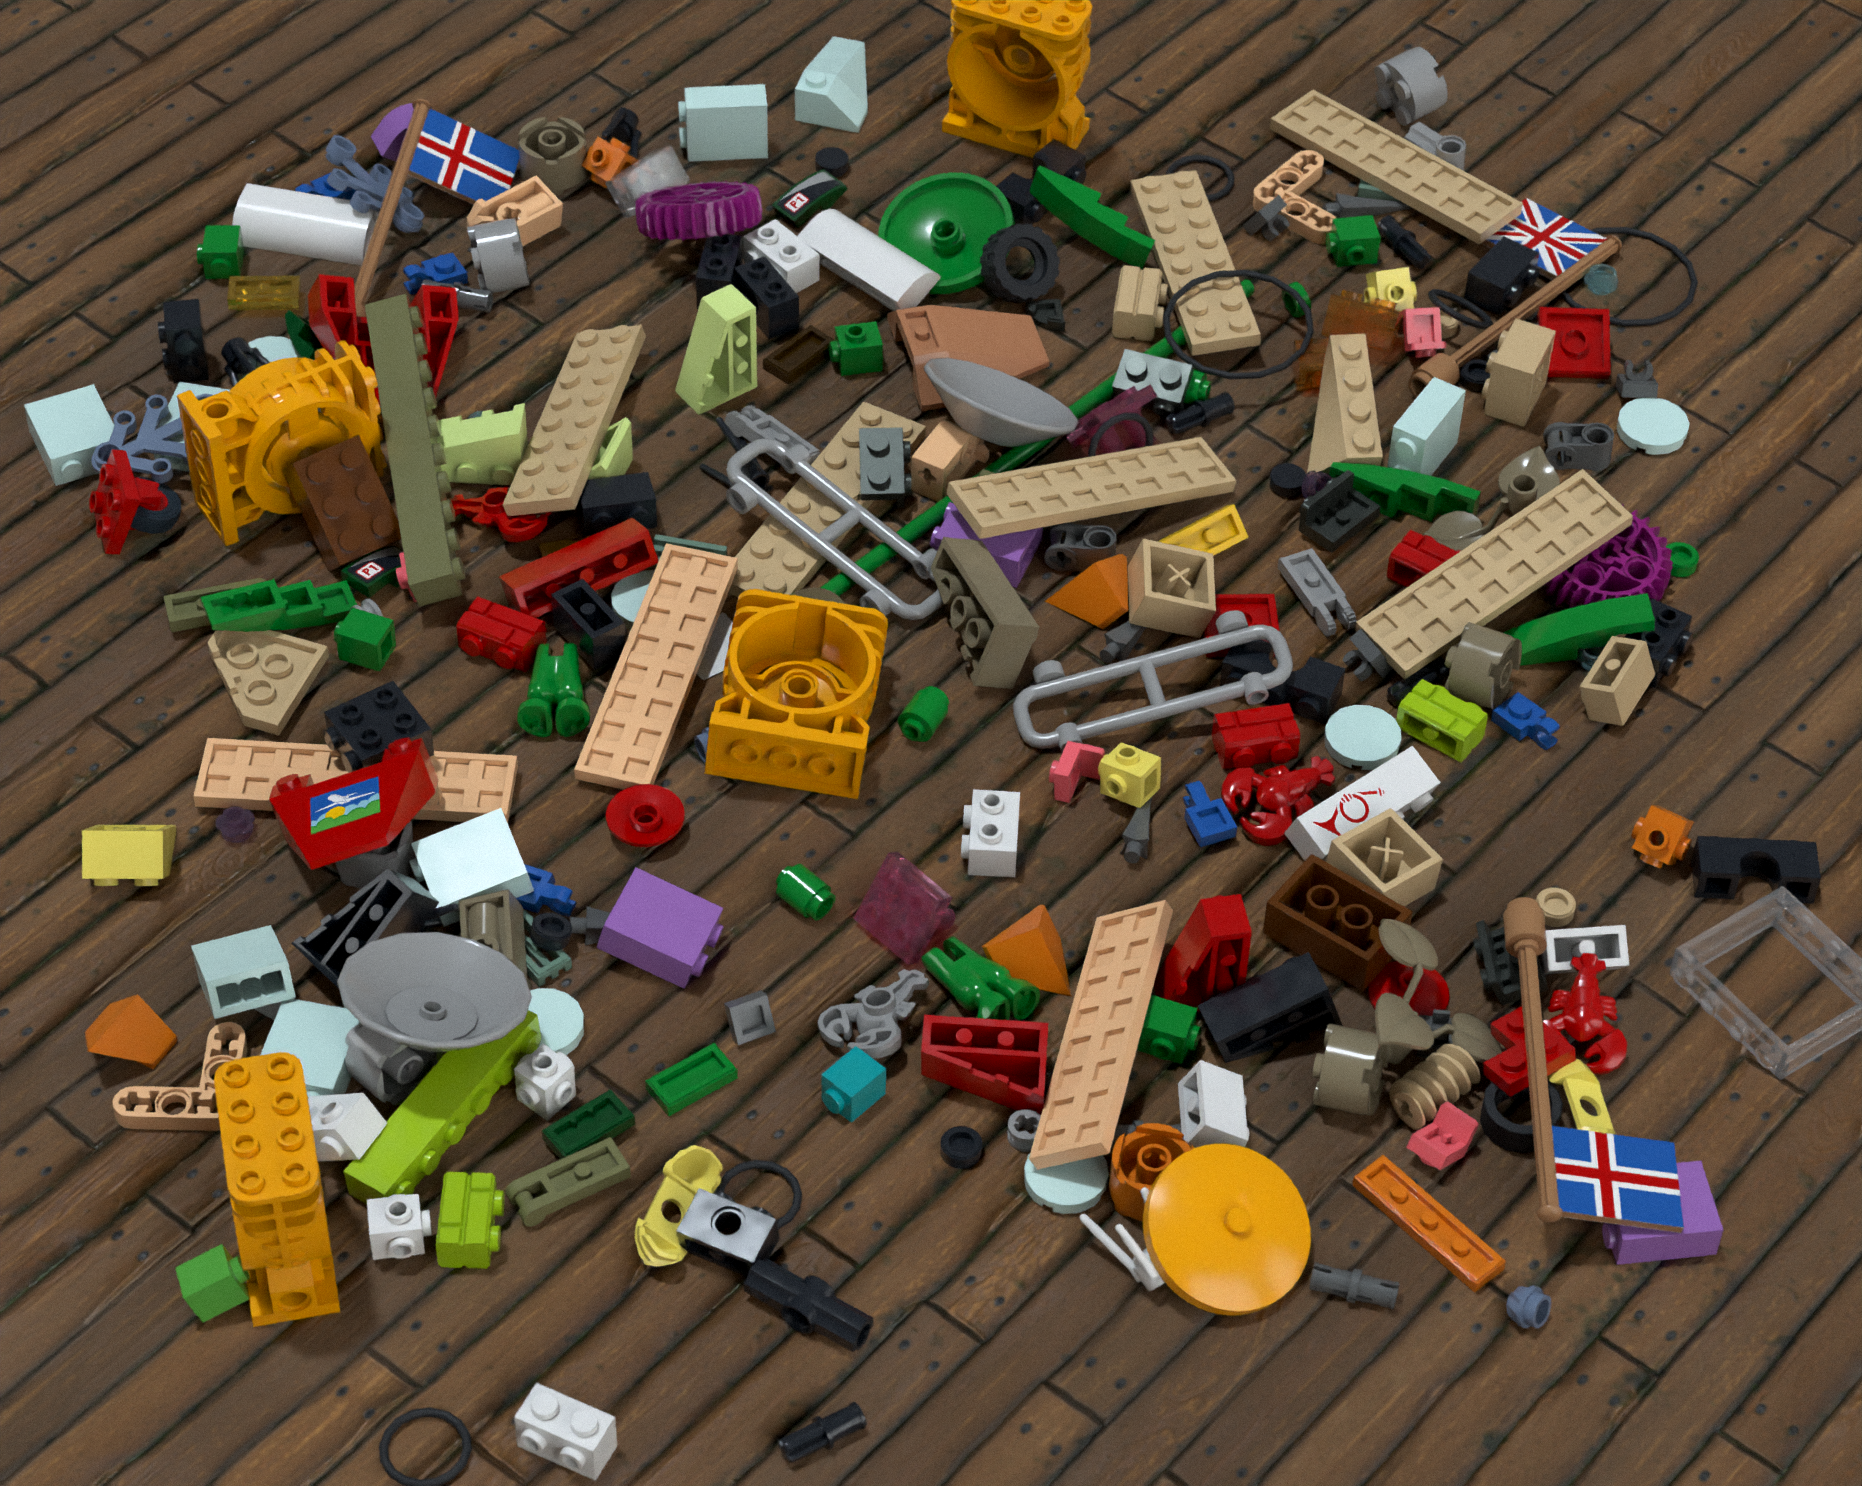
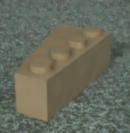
M943 537L931 565V570L943 603L951 605L950 623L953 631L960 632L965 643L960 648L964 661H971L974 671L970 674L973 686L1013 689L1032 643L1037 638L1039 626L981 540Z

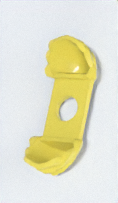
M1576 1058V1061L1547 1076L1551 1083L1564 1086L1577 1129L1616 1135L1600 1089V1083L1586 1064ZM1580 1100L1590 1102L1595 1107L1598 1115L1592 1116L1582 1108Z
M693 1145L687 1149L680 1150L672 1159L666 1162L663 1168L665 1178L644 1219L642 1220L638 1217L636 1223L635 1241L638 1254L645 1265L659 1267L681 1261L687 1254V1251L679 1245L676 1230L698 1189L713 1193L721 1182L720 1173L723 1167L711 1150ZM664 1201L674 1202L679 1207L681 1219L678 1223H671L664 1218L661 1211Z

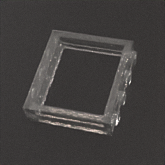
M1784 886L1774 890L1675 949L1669 974L1674 978L1678 986L1686 989L1701 1004L1705 1012L1713 1015L1729 1031L1733 1039L1741 1042L1757 1058L1758 1062L1764 1068L1769 1069L1779 1080H1782L1862 1030V958ZM1771 926L1779 931L1856 1003L1855 1006L1789 1046L1704 967L1706 964Z

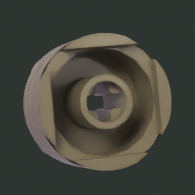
M543 117L527 123L520 130L518 141L520 175L524 181L537 176L555 196H559L565 189L577 185L587 177L588 170L582 167V163L587 155L585 133L577 122L564 117H558V122H547V117Z
M1468 622L1463 629L1458 647L1451 646L1447 653L1445 667L1450 668V674L1445 688L1451 695L1461 700L1472 702L1485 708L1495 709L1507 700L1515 682L1509 681L1512 669L1519 670L1522 657V642L1511 635Z
M1329 1023L1324 1037L1325 1054L1318 1053L1313 1065V1078L1320 1079L1315 1088L1313 1103L1317 1106L1354 1114L1373 1115L1383 1092L1385 1081L1381 1080L1383 1067H1388L1389 1045H1379L1377 1033Z

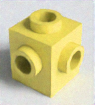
M1409 267L1366 274L1367 288L1364 290V300L1366 307L1371 310V315L1382 314L1383 321L1403 318L1402 310L1414 309L1413 302L1417 300V290L1415 283L1410 280Z
M1121 742L1109 754L1104 755L1099 763L1100 793L1141 808L1160 789L1161 757Z

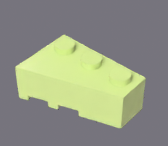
M732 284L701 298L675 392L698 415L757 387L756 307Z
M525 403L514 405L512 411L497 414L493 410L482 411L481 417L463 420L461 416L438 420L442 436L436 437L437 443L442 444L446 457V464L441 465V469L446 471L449 482L494 485L512 484L528 447Z

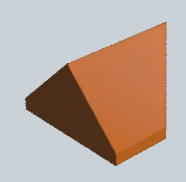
M1119 554L1095 562L1044 602L1103 630L1128 611L1127 557Z
M1045 905L1037 906L982 946L986 957L1006 967L1011 977L1026 980L1035 985L1039 990L1071 996L1061 938Z
M138 994L110 1003L85 1031L88 1052L137 1061L151 1069L158 1065L178 1041L177 1035Z

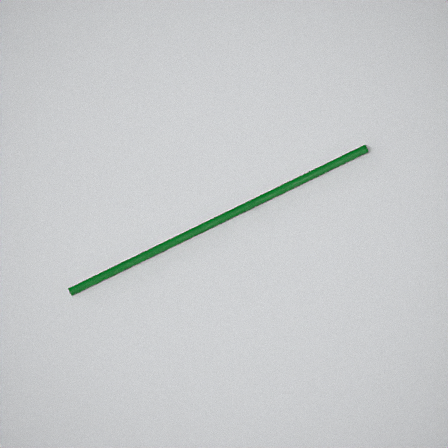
M1244 279L1240 282L1246 298L1254 294V285L1249 280ZM1181 326L1171 332V336L1179 347L1187 343ZM1164 337L1143 353L1166 358L1174 350ZM1116 373L1068 407L1078 421L1114 396L1112 385ZM1057 437L1013 447L985 467L984 470L993 473L1012 471ZM981 471L971 478L978 477ZM948 495L896 533L912 544L943 521L946 507L949 502H952ZM882 542L854 563L868 574H871L898 553L885 542ZM841 572L820 588L841 596L857 583Z

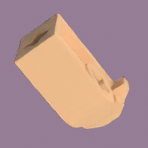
M534 176L487 201H484L482 198L477 200L467 216L466 227L515 218L522 246L561 226L563 203L537 176Z
M946 420L941 421L911 457L912 491L937 502L947 496L949 482L962 480L977 460L984 463L987 462L989 450L984 445V440L965 431L956 423Z

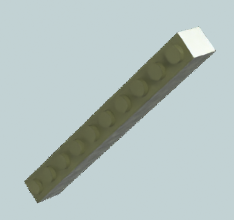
M402 294L366 304L365 310L375 374L378 382L377 387L408 584L419 607L461 596L460 580L465 579L466 576L460 557L456 558L455 551L461 549L456 529H451L450 522L456 521V516L451 500L446 499V493L451 492V486L446 471L441 469V465L446 464V457L442 444L437 443L436 437L442 436L436 414L432 415V409L437 408V403L432 387L428 388L427 382L433 379L428 361L423 360V355L428 354L424 335L419 333L418 328L423 327V319L419 307H412L407 294Z

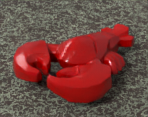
M508 487L490 488L483 497L464 499L462 494H457L450 499L455 516L464 514L466 517L472 518L473 523L476 525L499 527L502 538L508 542H523L540 534L547 525V516L552 512H545L546 514H542L538 518L535 514L507 516L503 502L507 496Z
M1319 756L1312 757L1311 768L1289 771L1285 765L1276 766L1263 772L1266 777L1255 773L1252 768H1237L1230 772L1221 786V799L1228 811L1236 815L1239 813V810L1235 803V798L1239 797L1242 799L1241 806L1245 809L1249 804L1252 789H1257L1256 797L1259 805L1276 814L1267 812L1250 813L1252 821H1256L1260 825L1250 823L1243 816L1240 819V825L1252 842L1262 846L1278 845L1287 839L1284 833L1292 824V810L1295 808L1297 817L1314 807V802L1308 796L1311 791L1317 788L1319 783L1331 786L1335 782L1333 775L1334 767L1327 758L1321 760Z
M1583 953L1581 957H1573L1570 962V966L1578 972L1570 992L1556 990L1550 999L1548 1011L1553 1013L1562 1010V1013L1543 1022L1567 1042L1568 1040L1560 1031L1566 1030L1573 1039L1580 1042L1588 1041L1597 1034L1601 1036L1600 1040L1587 1049L1583 1057L1589 1059L1593 1055L1601 1056L1599 1061L1586 1065L1593 1074L1606 1075L1618 1069L1626 1059L1627 1041L1621 1030L1615 1029L1604 1020V1016L1608 1017L1611 1021H1616L1618 1018L1616 1016L1615 999L1613 997L1600 996L1596 974L1606 970L1605 961L1598 960L1597 954Z

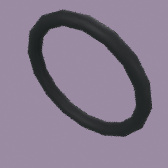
M1206 155L1182 157L1173 162L1166 171V175L1173 174L1178 167L1192 162H1206L1218 166L1227 175L1228 183L1221 191L1206 195L1208 202L1221 199L1229 194L1234 187L1235 176L1230 167L1220 159Z
M1432 289L1428 292L1430 301L1454 319L1478 329H1487L1493 325L1491 318L1483 310L1466 299L1441 289ZM1436 296L1462 305L1479 316L1484 322L1460 314L1444 304Z
M1121 413L1111 417L1098 428L1092 437L1088 457L1096 456L1095 452L1099 440L1116 423L1124 420H1134L1140 423L1146 434L1144 447L1153 445V429L1147 419L1137 413Z
M753 1160L740 1163L725 1172L719 1186L716 1188V1191L723 1193L733 1177L743 1171L752 1169L771 1170L782 1175L789 1182L794 1194L793 1202L787 1213L776 1220L778 1229L790 1223L800 1210L802 1191L798 1179L787 1168L771 1161Z
M431 1407L414 1409L397 1417L384 1430L379 1444L382 1466L389 1477L403 1486H441L447 1483L465 1468L472 1451L470 1433L462 1420L448 1411ZM434 1417L444 1419L457 1429L462 1439L463 1449L458 1462L448 1472L436 1478L422 1480L407 1477L396 1470L389 1459L388 1451L392 1435L403 1424L416 1418Z

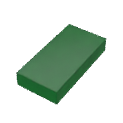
M713 1043L645 1080V1086L648 1093L669 1117L738 1078V1069L719 1047Z

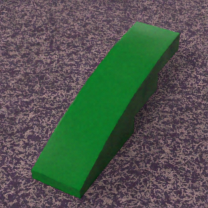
M1039 165L1029 192L1055 217L1077 234L1110 255L1143 270L1155 240L1126 227L1125 224L1128 216L1099 204L1098 201L1102 193Z
M1333 462L1330 466L1328 482L1332 478L1339 477L1347 470L1354 473L1353 488L1380 505V513L1393 518L1398 509L1430 522L1433 521L1437 513L1445 515L1454 511H1465L1477 517L1481 491L1446 479L1403 469Z
M272 579L201 597V603L212 630L275 631L325 625L341 620L344 621L350 612V608L357 605L347 580L314 588L311 580L277 587L275 580Z
M1648 593L1607 599L1569 608L1529 621L1503 633L1511 635L1522 642L1521 666L1577 660L1578 649L1606 646L1612 636L1654 631L1655 619Z

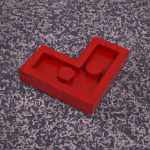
M1522 1006L1490 1023L1491 1035L1507 1050L1483 1062L1484 1075L1510 1097L1529 1087ZM1542 1022L1547 1076L1567 1064L1576 1061V1052L1570 1043Z

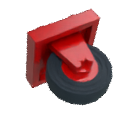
M112 449L107 463L102 464L100 468V482L97 490L92 491L90 495L89 509L95 515L97 522L96 534L102 540L105 554L120 555L129 530H138L151 534L164 533L171 530L181 514V501L176 492L168 485L155 482L147 477H134L127 452Z

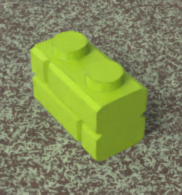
M1421 679L1412 689V692H1409L1400 702L1396 722L1401 731L1462 763L1471 750L1483 739L1488 714L1483 712L1477 704L1472 702L1466 703L1451 695L1443 686L1433 685Z
M446 1172L444 1174L436 1238L438 1265L442 1268H461L466 1266L467 1268L487 1269L490 1266L491 1252H499L501 1228L500 1226H494L495 1216H503L504 1190H497L496 1177L492 1173L473 1172L471 1175H468L466 1172Z

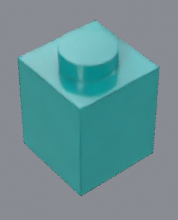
M857 1046L821 1074V1100L831 1112L841 1114L851 1123L886 1094V1068Z

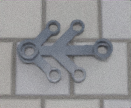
M334 135L326 147L327 160L336 166H345L356 178L348 175L343 170L335 168L327 178L328 184L339 191H345L347 186L357 190L349 202L356 211L367 213L369 209L379 212L392 172L384 165L375 164L368 174L352 158L356 152L355 145L342 136ZM403 186L393 216V224L405 233L419 232L423 226L424 214L417 206L412 204L415 198L413 192Z
M201 394L196 396V398L200 401L213 395ZM152 395L146 400V413L137 438L125 445L127 435L134 433L137 429L136 418L132 412L126 410L115 414L113 418L114 428L109 442L98 445L92 455L91 462L95 472L100 474V468L102 464L107 463L112 449L126 451L132 471L151 474V478L158 483L168 482L173 477L171 462L165 458L148 460L135 456L147 452L183 458L184 463L188 466L185 443L167 441L183 433L181 417L157 429L159 420L165 418L169 413L168 402L164 396ZM158 405H159V406H162V407H160V408H158V409H154V408H153L154 406H158ZM125 421L130 422V423L125 424V425H122V424H121L122 422H125ZM159 469H166L164 472H156Z

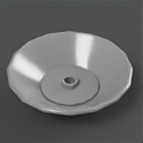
M952 358L930 359L924 366V371L955 423L970 434L988 442L1007 447H1019L1073 433L1079 424L1072 411L1056 398L1023 380L999 370Z
M438 932L400 933L369 942L346 959L337 981L343 1005L364 1027L410 1048L427 1052H444L472 1048L503 1038L525 1020L532 999L524 973L503 953L473 939Z

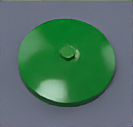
M951 172L926 177L898 194L882 216L878 236L940 275L941 278L928 292L929 294H949L966 290L985 280L981 274L982 265L980 263L984 244H987L988 238L992 234H996V231L1015 225L1006 197L994 184L976 175Z

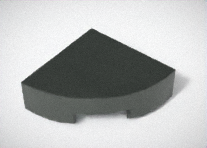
M1060 299L1026 301V314L1032 317L1034 324L1051 331H1064L1065 321Z

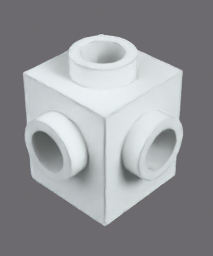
M542 1044L532 1054L525 1055L514 1069L517 1099L547 1121L576 1096L574 1065L565 1054L561 1052L556 1053L545 1044Z
M395 1194L390 1197L367 1200L369 1236L373 1260L393 1257L403 1259L412 1255L425 1254L424 1237L432 1236L430 1211H421L419 1194Z

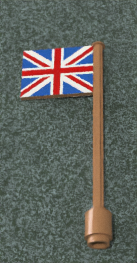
M1527 198L1521 201L1523 203L1521 214L1483 241L1482 244L1492 249L1505 236L1539 252L1537 268L1540 269V274L1552 281L1451 356L1438 353L1415 369L1408 381V386L1413 396L1417 398L1433 377L1452 385L1456 384L1460 378L1459 368L1500 339L1503 330L1509 331L1515 318L1524 321L1535 313L1539 307H1543L1612 254L1620 253L1622 249L1620 239L1613 235L1605 238Z

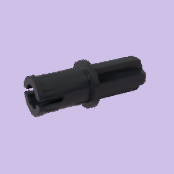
M1391 215L1383 217L1378 222V232L1392 245L1393 252L1397 255L1402 253L1417 269H1423L1426 264L1430 263L1431 255L1416 241L1415 233L1404 229Z
M1222 392L1208 400L1193 401L1191 407L1168 415L1166 418L1168 430L1170 433L1180 434L1197 426L1207 427L1210 421L1234 413L1235 404L1228 392Z
M852 1402L824 1418L816 1416L812 1419V1424L779 1441L781 1453L789 1463H794L824 1447L826 1450H830L834 1447V1442L858 1430L865 1429L867 1426L866 1418L856 1402Z

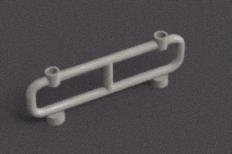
M768 438L758 439L746 445L729 459L726 471L728 479L734 485L726 492L730 506L739 514L747 513L757 504L867 591L860 598L861 607L877 609L885 616L892 611L904 619L917 620L931 615L944 604L939 589L918 605H909L903 602L831 544L859 522L909 561L919 577L923 579L930 578L936 583L931 565L937 551L929 549L922 554L808 464L811 456L802 444H796L789 449L777 440ZM761 453L773 454L780 459L782 467L788 473L793 474L796 472L847 513L818 534L741 472V468Z
M1229 611L1219 616L1216 620V627L1219 633L1216 636L1065 676L1060 662L1055 660L1042 662L1033 670L1036 684L1024 689L1016 696L1013 704V715L1019 734L1024 742L1031 747L1039 749L1059 746L1063 753L1067 741L1083 744V739L1244 695L1249 704L1262 703L1269 696L1267 689L1284 683L1290 677L1293 669L1292 656L1287 642L1280 631L1267 625L1248 626L1243 612ZM1255 640H1266L1271 644L1278 663L1277 668L1273 672L1264 675L1259 672H1251L1244 675L1238 682L1168 701L1165 700L1155 671L1156 667ZM1140 672L1151 704L1150 706L1080 725L1071 722L1064 723L1058 726L1054 732L1041 734L1034 730L1028 712V707L1033 701Z

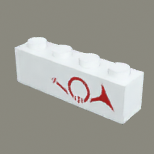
M1411 746L1297 817L1284 834L1305 861L1313 854L1326 862L1332 840L1389 808H1392L1402 819L1405 818L1403 813L1410 808L1415 813L1420 811L1433 800L1430 794L1440 784V781L1416 749Z

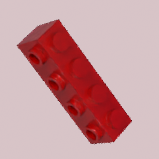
M631 518L499 576L509 607L538 618L552 611L551 594L584 579L594 591H597L630 575L637 574L657 564L659 560L649 530L634 518Z

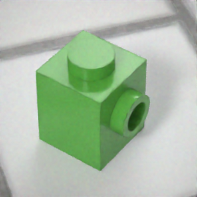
M223 1244L175 1267L183 1299L202 1323L250 1299L245 1281L250 1279L249 1272L243 1271L240 1256L233 1258Z

